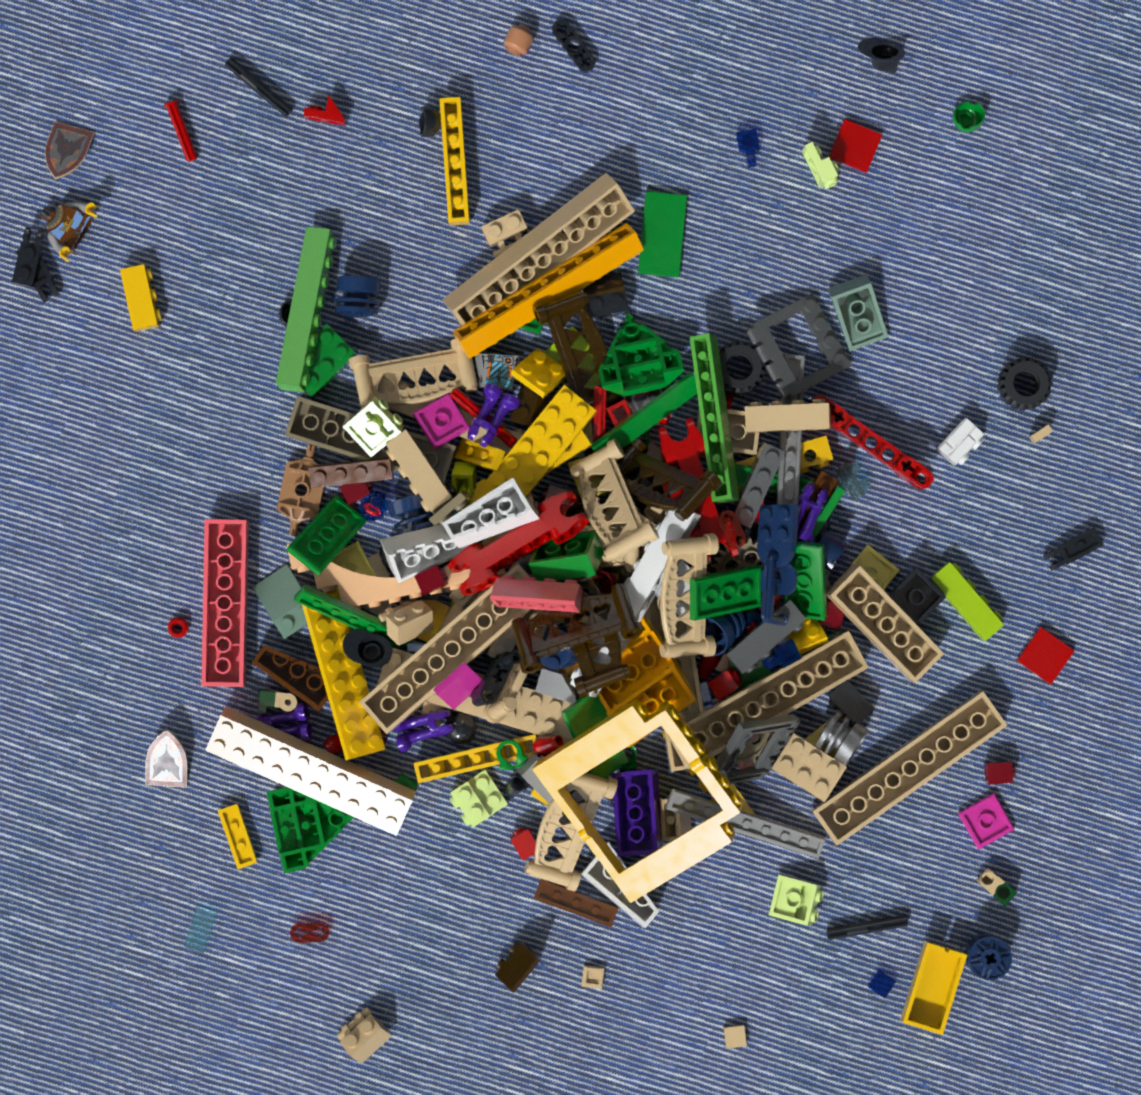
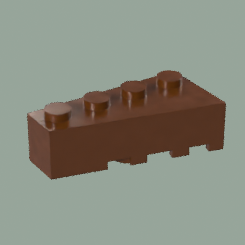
M265 645L253 659L252 665L317 712H320L329 699L320 668Z

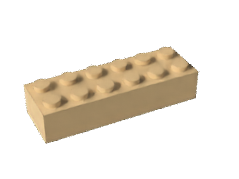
M853 564L826 591V596L909 681L916 683L944 654L861 566Z

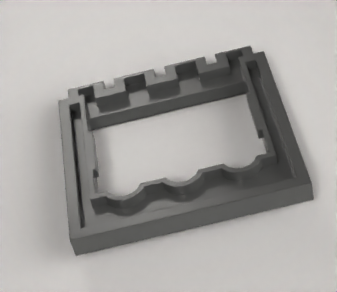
M813 293L750 325L751 330L747 331L753 345L758 342L760 343V346L755 349L762 362H770L766 369L772 380H780V383L775 386L782 398L787 395L789 398H792L852 366ZM800 312L801 316L805 317L811 334L815 335L818 341L817 345L821 352H824L829 365L802 378L803 380L797 382L768 329L792 318V315Z
M790 714L739 723L735 727L731 738L726 742L722 753L717 757L716 764L719 772H722L727 777L730 785L762 779L771 771L774 762H776L783 751V747L786 746L792 733L799 725L800 718ZM774 732L754 767L729 771L736 764L737 756L743 752L746 747V741L753 734Z

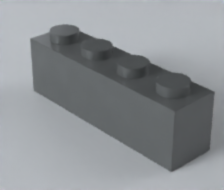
M763 440L740 490V500L735 501L729 517L731 520L751 528L785 454L782 448Z
M787 599L774 610L773 614L776 616L785 614L788 619L785 626L762 621L724 653L740 673L745 671L750 673L757 667L756 662L759 659H766L773 653L771 649L777 644L781 646L789 639L787 637L788 634L792 631L796 633L804 626L803 621L806 618L791 600Z

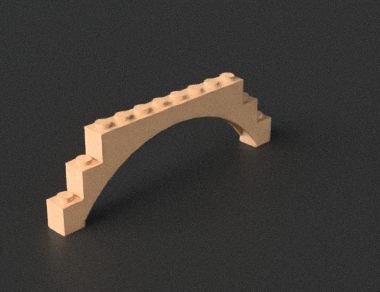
M531 492L527 499L529 500L532 507L536 509L533 494ZM516 528L497 534L492 541L486 538L482 542L483 546H488ZM288 552L293 570H298V573L310 571L308 567ZM333 562L319 576L314 573L318 590H323V593L335 591V587L338 586L341 601L360 610L361 606L369 605V608L379 607L381 602L388 600L389 604L401 602L402 597L409 596L410 599L422 597V592L414 576L398 583L396 578L364 575L345 569ZM448 566L443 567L449 578L446 580L447 586L443 588L450 587V590L459 589L461 584L469 578L471 570L467 569L459 573H453ZM506 567L497 572L499 578H502L507 573ZM443 588L430 593V595L442 593Z

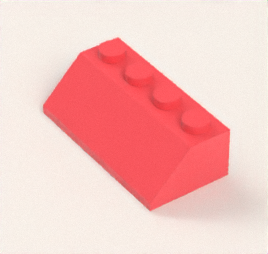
M504 575L502 578H496L490 600L497 607L580 613L583 588L575 580H565V583L556 582V579L545 578L544 581H536V578L523 577V580H516L514 576Z

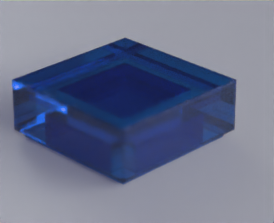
M878 969L867 987L883 998H886L896 980Z

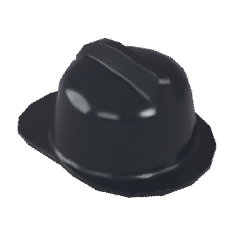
M864 39L858 44V50L871 58L873 67L878 71L896 73L899 61L905 55L903 48L880 39Z
M357 629L349 632L343 640V651L354 662L378 668L388 663L391 658V644L380 635Z

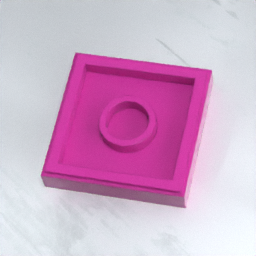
M449 393L413 413L415 420L433 449L442 446L469 430V425Z
M463 662L436 686L433 691L454 710L471 695L473 690L478 689L482 678Z
M994 793L957 813L978 850L1014 830Z

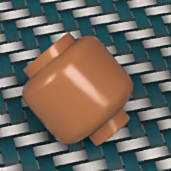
M519 24L518 27H510L503 41L506 46L505 50L518 57L521 54H527L534 41L533 35L529 33L531 29L522 24Z

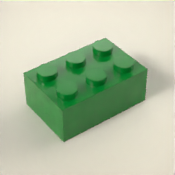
M328 324L317 333L318 342L313 349L314 363L310 366V383L306 386L305 390L312 398H315L349 364L350 358L357 356Z
M596 531L577 533L573 538L562 544H556L551 539L536 548L529 561V566L536 581H544L545 578L556 579L557 581L571 580L579 577L588 578L596 575L604 549Z

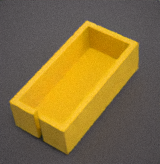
M924 940L900 1020L903 1023L943 1035L967 954L949 947L945 949L942 945Z

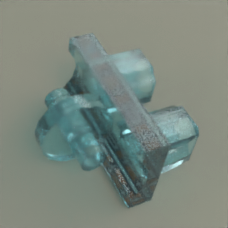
M857 461L846 462L834 469L839 476L835 478L839 481L838 484L846 487L845 496L850 494L853 501L865 495L866 491L871 487L868 479L863 478L858 481L855 473L860 471Z

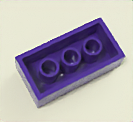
M658 770L611 773L612 778L618 780L617 789L613 797L617 857L649 855L663 846Z

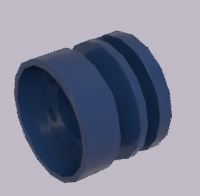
M338 276L336 290L345 293V297L336 298L335 302L345 304V306H336L335 312L353 318L378 316L379 310L369 308V306L379 305L378 301L370 299V295L380 294L381 280L361 276Z
M419 493L386 504L391 518H401V521L393 525L394 528L404 526L405 530L397 532V535L434 526L431 521L427 520L428 517L434 514L431 511H424L420 503L423 499Z
M741 611L710 617L705 620V636L712 635L716 642L714 656L724 653L732 644L742 638L746 632V621Z
M980 933L972 937L966 944L964 953L967 954L965 962L967 967L979 978L997 980L1009 971L1012 964V953L1009 946L999 937L990 933ZM987 954H988V955H991V954H992V957H993L994 959H993V961H990V960L987 961V959L985 958V956H986Z

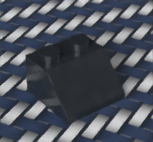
M621 272L603 275L600 279L595 280L582 289V292L585 291L589 299V303L586 304L585 308L593 319L626 314L629 311Z

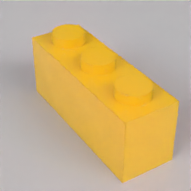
M145 264L120 269L133 330L139 332L160 327L159 321H162L160 309H156L155 301H158L156 290L152 289L150 281H153L151 269H147Z

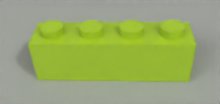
M947 562L929 578L930 581L946 596L948 602L982 641L988 640L1004 626L1001 622L1003 620L1002 616L996 610L992 611L987 606L990 604L984 595L981 594L979 596L975 592L976 586L969 578L967 580L961 575L963 571L956 563L951 564V562Z

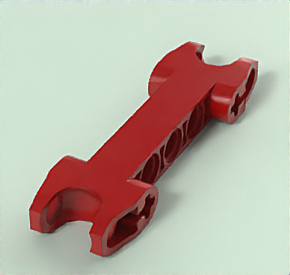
M816 395L813 400L825 399V403H830L831 428L873 456L917 489L929 488L934 481V477L927 468L901 452L826 396ZM839 414V421L835 422V415ZM850 425H856L859 428L857 436H852L849 433ZM867 437H873L876 440L874 448L867 447L865 443ZM884 449L892 451L893 457L891 460L883 458L882 453ZM903 463H907V470L905 471L902 470ZM919 473L923 474L926 478L924 484L917 481Z
M688 418L685 421L687 437L682 441L672 440L665 427L659 428L661 452L665 463L670 466L677 465L679 470L700 479L704 472L699 457L705 456L706 453L703 437L692 418ZM710 494L695 511L701 517L697 522L698 526L694 527L690 536L691 538L703 537L704 534L714 533L718 538V542L726 545L732 557L738 556L736 532L729 516L719 518ZM707 555V566L711 565L710 555Z
M571 490L546 499L537 507L540 519L519 526L488 546L484 547L482 543H474L463 549L448 564L449 569L453 573H459L467 569L471 570L469 578L459 587L461 593L467 596L488 589L494 585L496 578H499L497 572L551 539L556 544H562L580 532L590 522L587 516L582 513L566 517L567 510L577 500L574 492Z

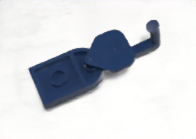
M799 505L760 506L757 553L761 562L765 564L761 572L760 588L763 592L761 618L765 623L785 626L788 622L785 614L773 615L775 595L792 594L797 585V570L790 563L795 555L797 546Z

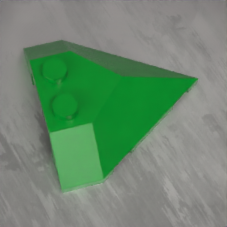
M627 313L625 323L619 329L607 352V357L604 363L600 365L598 371L602 389L622 396H629L666 388L684 372V367L678 350L672 349L665 343V340L644 324H639L632 315Z
M288 787L267 791L271 821L284 874L305 869L354 818L352 815Z

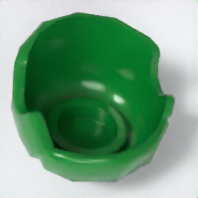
M966 101L956 106L952 113L953 124L960 131L966 133L978 130L985 120V109L980 103L973 104Z

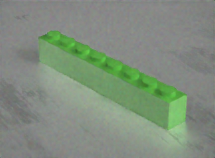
M306 227L276 379V385L281 390L305 392L306 386L310 383L309 370L310 366L314 363L313 349L317 345V329L322 322L320 313L321 308L325 305L324 293L325 288L329 285V268H332L333 265L332 251L336 248L337 238L330 229Z
M710 333L690 337L707 468L716 474L722 482L717 491H712V502L721 504L740 500L717 336Z

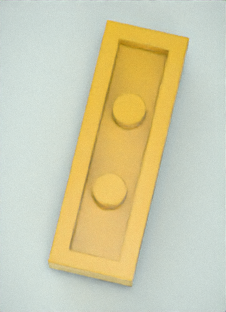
M461 439L454 458L498 471L505 451L491 446L483 447L480 446V443Z
M238 803L217 810L237 869L258 863Z

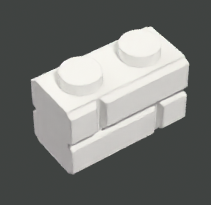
M964 418L936 450L952 465L955 466L957 463L962 465L969 457L967 454L971 448L976 450L983 442L981 437L984 434L970 420Z

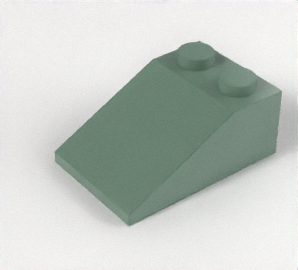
M867 275L827 288L849 351L888 338L876 296Z
M285 565L253 586L254 591L284 639L289 638L307 626L302 605L294 601V595L302 586L288 565Z

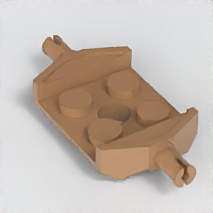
M307 445L306 455L303 459L286 463L277 510L290 519L291 525L288 535L297 536L299 524L303 521L314 519L319 512L324 487L311 488L308 471L309 466L318 465L313 459L316 447L313 445L312 448L311 445ZM300 484H304L307 487V493L304 496H298L296 493V487Z

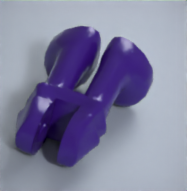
M487 383L484 387V404L476 419H473L472 425L469 426L467 436L468 439L473 441L480 427L487 430L480 443V446L487 447L494 440L493 437L497 434V429L505 415L509 411L517 409L521 403L515 396L507 393L504 394L490 423L487 422L489 414L502 395V390L490 383Z
M808 482L801 490L802 494L798 497V528L807 506L811 507L797 536V540L815 543L816 538L813 535V530L821 510L824 509V503L827 502L828 490L822 487L817 500L813 501L809 499L815 485L812 482Z
M305 702L297 704L295 710L275 715L267 714L266 716L261 715L255 718L289 735L300 736L303 741L312 740V725L310 722L283 728H277L276 724L309 720L310 713Z
M437 709L424 715L407 717L394 729L396 732L406 731L428 724L429 728L398 734L396 742L399 750L402 753L406 752L417 741L430 737L437 738L440 735L445 736L454 730L453 724L437 727L436 719L451 716L450 710Z

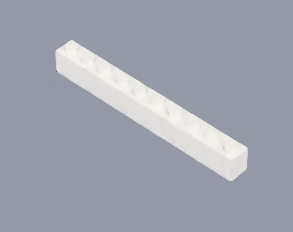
M666 510L663 522H660L656 527L660 538L652 543L649 541L646 544L643 557L637 560L634 565L635 571L631 577L626 579L624 587L627 589L638 622L642 620L661 586L668 558L667 555L662 553V543L667 540L689 538L701 517L696 512L687 520L680 521L674 515L675 511ZM619 631L622 655L630 639H623ZM601 637L592 640V643L601 645L604 643L605 638ZM602 648L593 661L609 664L611 657L608 655V648ZM576 668L571 676L572 681L570 684L574 687V678L582 676L580 668ZM602 688L589 692V696L597 698Z

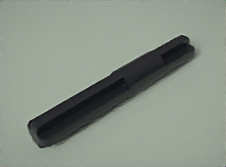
M234 58L227 60L225 67L282 115L286 117L290 115L293 108Z
M899 915L826 929L827 938L834 940L907 927L908 918L906 915Z

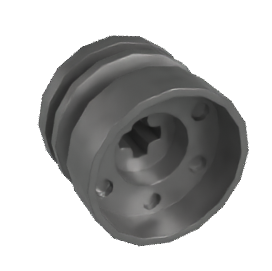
M838 711L825 724L819 735L816 747L821 750L828 743L825 753L829 754L836 748L837 752L834 759L847 766L866 738L869 729L858 722L850 729L848 725L851 718L847 716L841 723L840 720L844 713Z

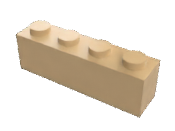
M825 399L813 400L812 404H804V400H794L790 405H783V401H773L768 406H763L762 402H751L750 406L745 407L746 432L831 429L830 403H825Z
M404 430L385 443L388 447L386 453L392 461L396 460L400 466L397 469L403 478H409L411 481L409 487L415 495L419 493L423 499L420 503L426 512L431 511L435 514L453 499V496L407 430Z

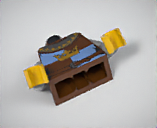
M67 202L65 205L59 204L56 211L47 206L42 210L40 217L49 222L45 228L48 231L47 238L53 249L66 262H69L67 256L70 253L75 255V250L94 220L93 217H97L94 214V210L96 208L100 209V206L94 203Z

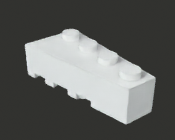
M511 478L442 524L451 540L461 548L540 518L514 478Z
M443 525L380 539L389 567L398 583L455 558L463 549L470 546L467 545L459 548L451 540Z
M606 842L607 845H608V846L610 847V849L612 850V852H613V853L615 854V856L617 857V853H616V851L613 849V847H612V845L610 844V842ZM596 856L581 872L585 879L643 928H646L658 914V909L647 894L630 903ZM617 857L623 865V867L626 869L627 867L622 861V859L620 857Z

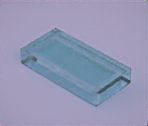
M196 907L185 948L205 953L217 912Z

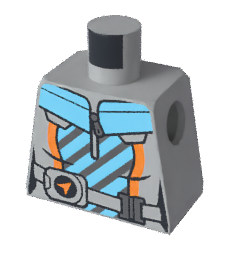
M476 355L475 363L478 386L484 388L487 383H490L501 390L512 389L515 378L511 375V372L518 365L519 356Z

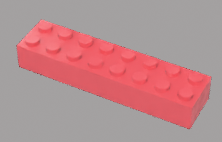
M205 519L201 686H246L248 520Z

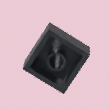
M917 567L913 568L888 594L917 626L946 598Z

